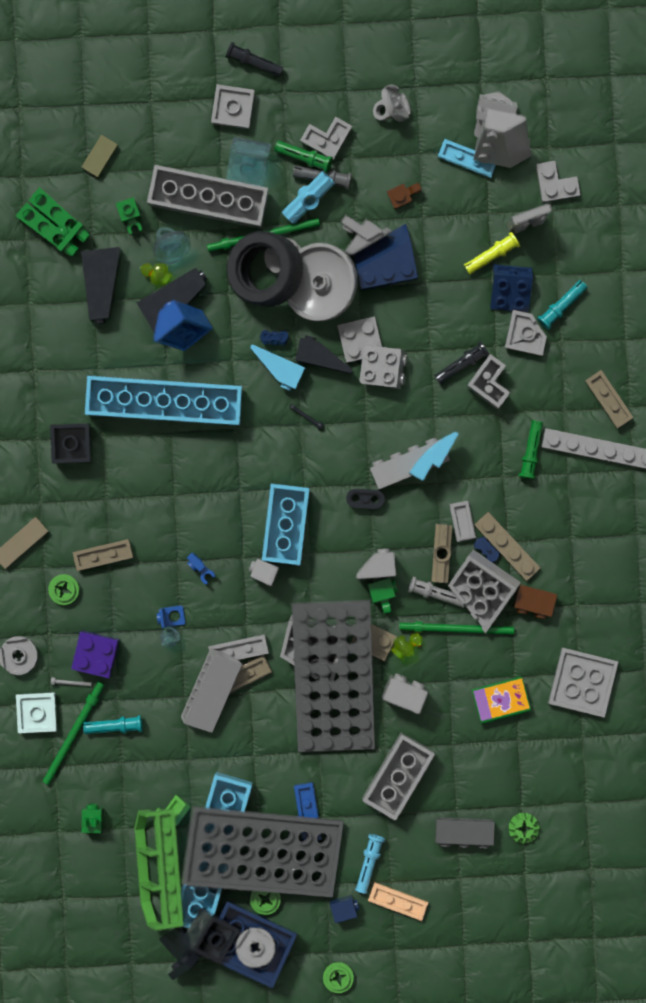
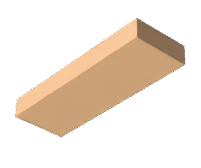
M374 882L368 898L369 902L422 921L428 906V902L376 882Z

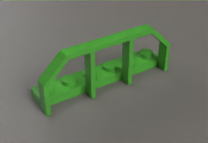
M174 809L159 811L138 810L134 827L140 904L147 926L154 930L183 926ZM154 816L156 850L146 846L145 826L147 817ZM147 855H157L159 885L149 881ZM150 890H160L162 923L156 919L150 900Z

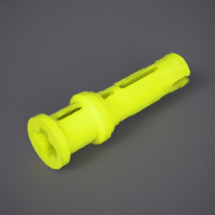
M510 232L509 236L500 242L496 241L493 247L464 264V267L471 275L499 256H506L508 251L515 247H520V244L514 234Z

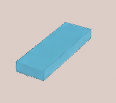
M444 139L437 157L488 178H491L496 166L495 164L481 163L473 160L475 150Z

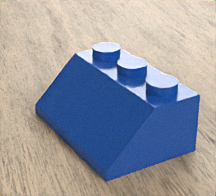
M173 300L168 302L164 306L165 308L159 312L154 340L157 343L186 351L213 328L202 310Z

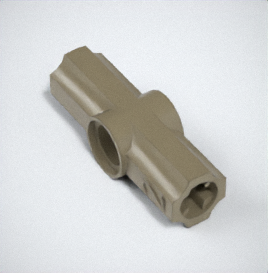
M435 524L431 582L448 583L452 525ZM440 548H444L447 551V556L444 559L437 557L436 553Z

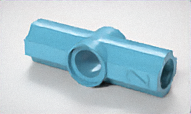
M322 171L308 186H303L299 189L298 196L282 211L283 215L292 224H295L308 210L318 206L319 199L335 184L334 181Z

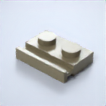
M371 624L372 655L385 661L397 636ZM355 635L351 643H355L357 641V637Z

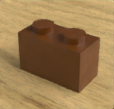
M519 584L513 607L517 608L516 612L528 614V611L535 612L536 617L546 619L547 616L552 617L557 594Z

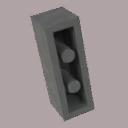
M436 817L435 842L439 843V846L442 847L458 844V847L464 848L470 847V845H477L478 848H489V845H494L495 822L493 819Z

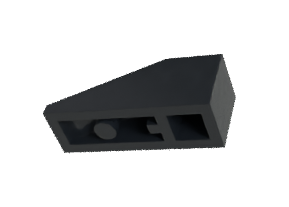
M305 335V338H300L296 362L352 374V369L323 344L316 341V337Z

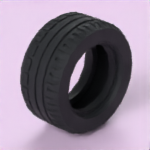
M258 231L247 234L233 246V250H231L227 260L226 271L231 289L240 299L254 305L272 307L285 303L297 292V288L300 287L301 279L303 278L304 267L299 250L289 239L275 233ZM270 248L279 258L281 265L280 275L270 288L260 290L251 280L250 264L254 256L260 251Z

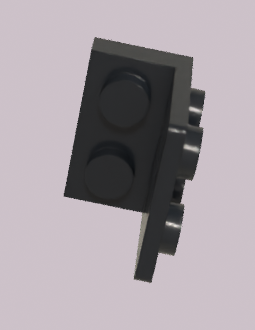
M174 927L159 939L177 959L171 966L173 970L168 974L172 980L188 971L202 956L181 942L186 932L180 927Z

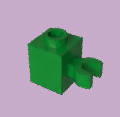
M132 197L116 203L122 223L124 225L128 224L127 230L129 234L133 235L131 230L133 226H138L139 231L142 232L141 224L136 221L142 219L135 198Z
M390 578L368 583L373 603L381 601L384 614L392 612L388 599L395 597L394 592H398L395 580L391 581Z
M87 804V807L82 809V833H101L103 831V807H98V804Z

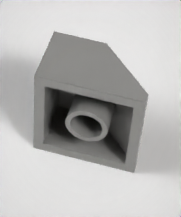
M389 548L377 549L378 553L372 554L356 573V578L396 576L394 552H390Z

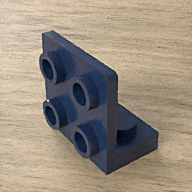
M494 265L490 308L528 312L533 280L532 268Z

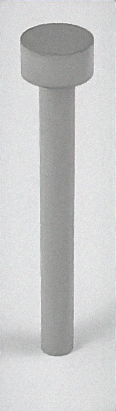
M55 677L51 678V685H55V683L80 686L92 685V683L89 682L56 680Z

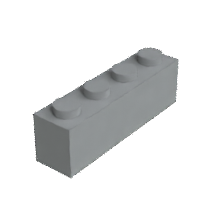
M435 437L425 441L426 445L419 448L418 445L408 448V453L401 455V452L390 455L391 460L384 462L381 459L373 462V467L370 468L377 488L381 489L413 476L409 472L414 464L431 446L440 440H437ZM448 454L442 463L450 461Z

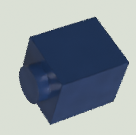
M352 895L330 901L335 923L356 918V911H360L357 899L353 900Z

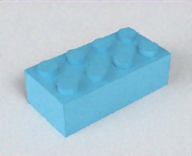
M271 484L262 561L301 564L309 488Z

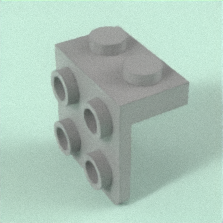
M365 346L362 356L360 383L401 390V385L405 383L403 369L404 366H407L408 355H405L406 352L402 349Z

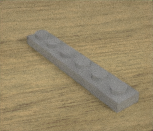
M547 428L544 430L542 448L646 469V449Z

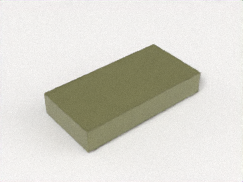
M101 135L83 163L82 168L99 178L118 144Z

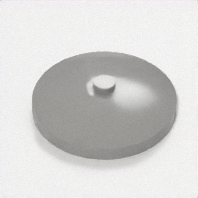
M314 243L301 248L299 253L301 254L304 267L303 278L301 279L300 287L297 288V292L288 299V304L298 315L309 320L326 321L339 316L349 307L357 289V273L352 260L340 248L326 243Z

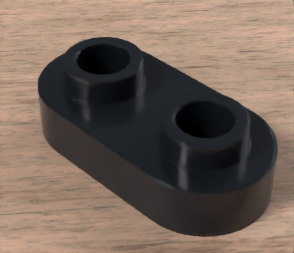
M352 489L348 492L346 501L353 508L377 509L384 504L385 498L379 490ZM353 495L359 496L358 502L352 500ZM372 496L378 497L377 503L371 501Z

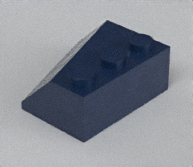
M406 224L354 254L360 291L416 281L418 279Z

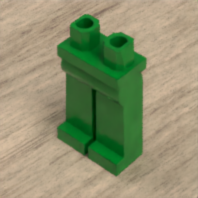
M39 187L28 201L56 223L58 227L28 203L22 207L16 217L57 247L60 252H65L74 257L79 249L72 242L77 237L85 243L90 235L84 229L85 227L82 223L75 220Z

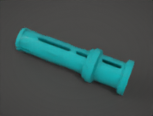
M579 280L558 302L550 305L549 309L542 316L537 317L539 323L549 330L558 318L561 319L563 317V312L588 289L587 285Z
M138 715L133 718L122 716L118 720L84 722V734L120 731L123 734H126L127 731L142 732V716Z

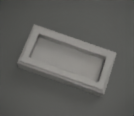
M463 501L449 504L456 541L476 538L469 502Z

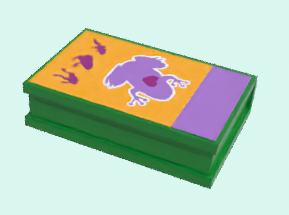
M521 676L471 689L481 724L492 723V721L519 714L522 715V713L531 711L524 681Z

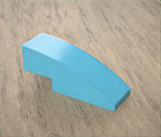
M454 432L431 446L417 460L409 474L423 481L432 465L439 468L457 438L458 433Z

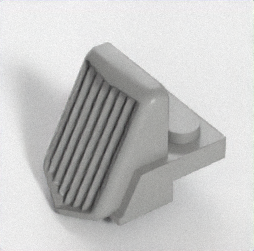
M501 92L480 94L476 109L477 121L474 135L478 137L487 109L516 115L517 102H513Z
M347 215L341 220L345 230L351 234L354 231L357 232L345 250V253L348 255H354L392 233V230L389 228L381 229L367 219L364 220L362 225Z

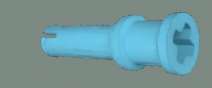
M375 834L368 835L367 849L363 852L365 859L357 887L355 888L357 892L364 894L368 892L376 859L380 858L382 842H385V838Z

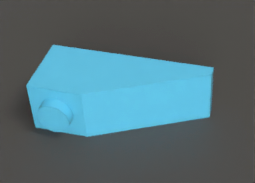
M252 344L251 350L274 378L281 383L280 387L291 391L292 388L296 390L305 367Z

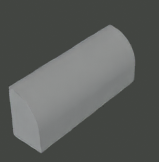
M210 648L181 715L184 724L213 732L242 666L237 659Z

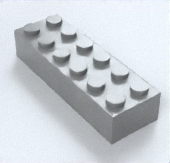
M154 165L147 204L151 207L261 229L269 189Z

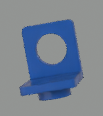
M183 606L159 609V613H157L158 625L161 624V628L184 625ZM173 610L180 613V619L176 622L171 621L169 618V614Z

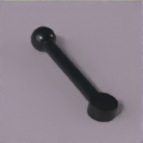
M293 404L289 406L315 424L317 429H323L324 424L322 422H317Z

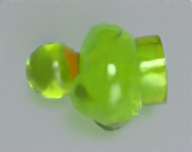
M149 263L141 266V273L145 277L151 276L150 281L154 285L161 284L165 286L173 275L169 272L168 266L165 263H157L154 265V268Z
M417 633L412 634L409 642L405 640L403 635L396 637L391 651L401 660L405 656L410 657L415 652L414 647H421L422 637Z

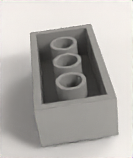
M400 732L364 793L362 801L396 821L434 757V751Z

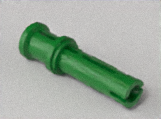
M280 140L275 145V152L306 162L311 168L313 166L317 167L325 173H328L331 168L332 156L326 157L318 154V151L315 150L309 152ZM288 149L300 153V155L290 152Z
M531 420L525 456L521 458L523 463L521 473L518 474L519 477L535 479V467L539 461L536 457L543 426L541 421Z

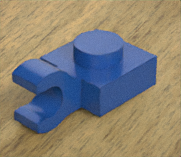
M194 552L187 557L189 560L187 564L194 571L198 569L201 572V581L204 584L208 583L205 579L206 574H211L212 577H215V573L208 569Z

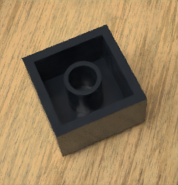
M91 424L50 425L52 464L93 462Z

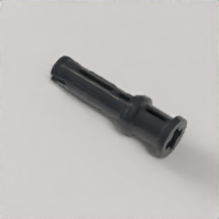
M231 42L225 56L227 59L232 58L239 61L241 65H251L277 78H280L284 68L251 53L248 48L243 49L236 46L234 42Z
M481 341L471 350L464 351V355L434 375L440 385L469 365L474 366L478 360L490 355Z

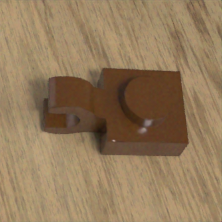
M419 182L408 188L405 187V184H401L388 190L387 194L395 210L412 202L410 196L421 192L422 189Z

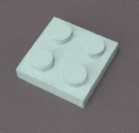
M55 692L16 695L18 733L57 731Z

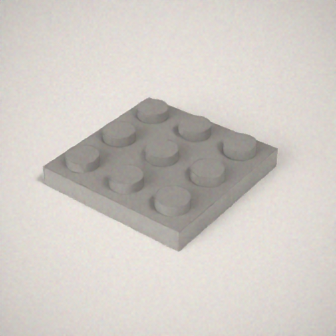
M562 647L548 703L605 718L618 661Z

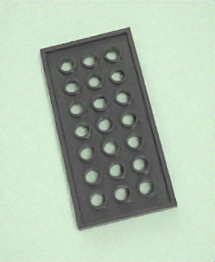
M370 600L292 603L298 752L375 749ZM353 616L357 621L355 624L349 625L345 621L346 618ZM329 617H334L337 619V623L330 626L326 623V620ZM315 618L318 623L315 626H309L307 620ZM333 635L338 638V641L335 644H330L327 642V638ZM349 635H355L357 641L355 643H348L346 638ZM315 636L319 641L317 644L311 645L307 641L308 638ZM351 653L358 656V659L354 662L347 659V656ZM336 654L339 659L335 663L330 662L327 659L328 656ZM311 655H317L319 661L311 663L308 658ZM332 672L339 675V678L335 681H331L328 678V675ZM350 672H356L359 675L355 680H350L347 676ZM317 673L320 676L319 680L311 681L309 679L310 674ZM351 690H356L359 692V695L356 698H351L348 696V693ZM316 691L321 696L319 699L314 700L309 695ZM331 691H338L340 696L332 699L329 697V693ZM352 708H356L360 713L357 716H351L349 711ZM338 709L341 713L337 717H332L330 711ZM313 710H319L321 715L314 718L310 713ZM357 726L360 728V732L352 734L349 731L350 728ZM333 727H338L341 729V732L338 735H333L330 730ZM313 728H320L322 733L315 736L311 733V730Z
M192 806L182 884L333 897L344 822L336 819ZM208 823L214 824V830L210 833L204 831ZM227 825H232V833L228 835L224 834V827ZM245 827L252 828V833L249 836H243L242 834ZM265 828H269L271 831L267 838L261 837V832ZM283 830H288V838L280 839V833ZM301 832H307L308 834L305 841H299L298 839ZM321 833L326 834V840L318 843V835ZM206 842L211 843L210 851L203 852L202 845ZM224 844H229L230 851L226 854L221 853V847ZM243 846L249 847V852L246 855H240V848ZM266 847L268 849L267 855L260 857L258 855L259 850ZM285 849L287 852L286 856L281 859L278 858V851ZM298 851L305 852V857L302 860L296 859ZM322 852L323 859L316 862L314 860L315 854ZM202 862L209 863L206 871L199 870V865ZM222 863L228 865L224 873L218 872V867ZM240 865H246L247 869L244 874L237 873V868ZM261 866L265 867V873L257 876L256 869ZM283 868V875L278 878L275 877V870ZM296 870H302V876L299 879L293 878V873ZM315 871H319L321 873L320 878L316 881L312 880V874Z

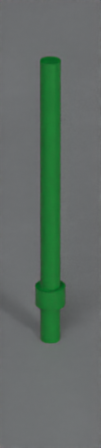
M319 218L266 230V232L283 235L320 226ZM245 236L233 239L225 238L221 239L220 242L208 244V252L231 249Z
M415 621L414 623L399 622V630L414 631V633H422V631L485 633L482 626L427 624L422 621ZM490 626L485 634L514 635V627Z
M98 681L92 693H89L85 706L42 781L45 784H50L93 705L96 706L99 700L98 696L105 686L104 683Z

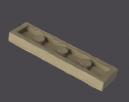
M489 512L474 524L526 581L540 569L537 563Z

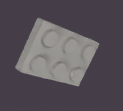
M547 204L513 216L507 224L509 232L514 231L516 234L526 230L528 225L532 224L533 227L543 224L551 212L550 205Z

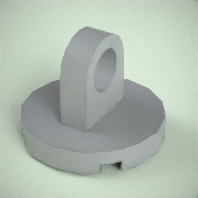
M390 84L383 88L382 100L378 101L373 107V115L376 119L386 121L393 117L395 120L403 122L410 117L408 116L411 111L409 102L403 93L400 94L398 92L400 89L397 86ZM385 106L386 112L381 116L380 110Z

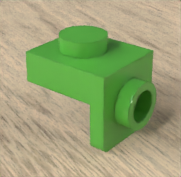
M175 795L166 809H174L175 825L178 826L191 806L180 796Z

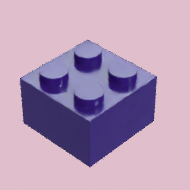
M80 631L71 669L110 678L120 639L88 631Z

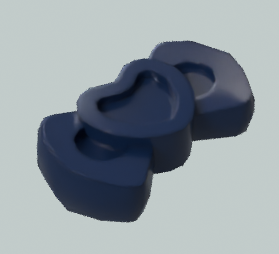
M264 330L260 335V340L264 345H285L289 340V336L286 331L280 333L273 331L270 333Z
M480 537L476 539L474 549L481 550V553L486 555V559L492 563L497 561L500 552L491 546L487 538Z

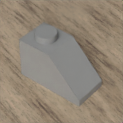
M257 558L256 562L252 561L249 572H252L250 577L272 585L279 566Z

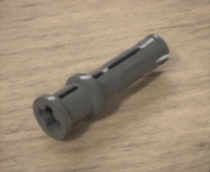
M295 165L293 178L313 181L322 171ZM336 170L326 173L334 181L335 184L333 186L344 187L346 190H349L352 173H337Z

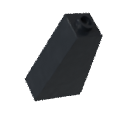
M120 247L81 251L89 320L94 322L95 325L105 324L106 320L111 319L122 254Z
M194 268L136 302L154 334L159 312L165 308L164 306L168 302L175 300L189 305L207 286L205 281L208 279L202 270L198 272L197 268Z

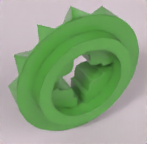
M61 574L51 580L48 592L55 603L67 605L74 602L78 597L79 586L77 580L72 576ZM68 582L67 589L71 591V593H64V595L60 597L61 590L56 586H64V584Z
M519 813L511 819L509 833L516 842L526 844L532 842L538 836L539 823L533 815ZM523 820H525L527 827L532 828L526 830L525 836L522 830L516 829L522 827Z
M252 891L250 896L251 906L259 914H272L280 905V893L270 892L269 900L271 903L265 902L260 905L262 901L260 895L266 896L269 892Z
M333 962L326 967L323 973L324 985L331 992L343 993L353 984V972L349 965L342 962ZM335 970H337V972H339L340 975H344V977L341 978V985L337 979H333L336 973Z

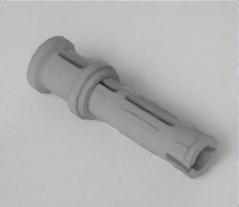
M414 576L412 577L408 593L414 592L423 595V598L432 597L464 608L465 604H462L453 592L435 587L432 582L428 581L426 583L417 580Z

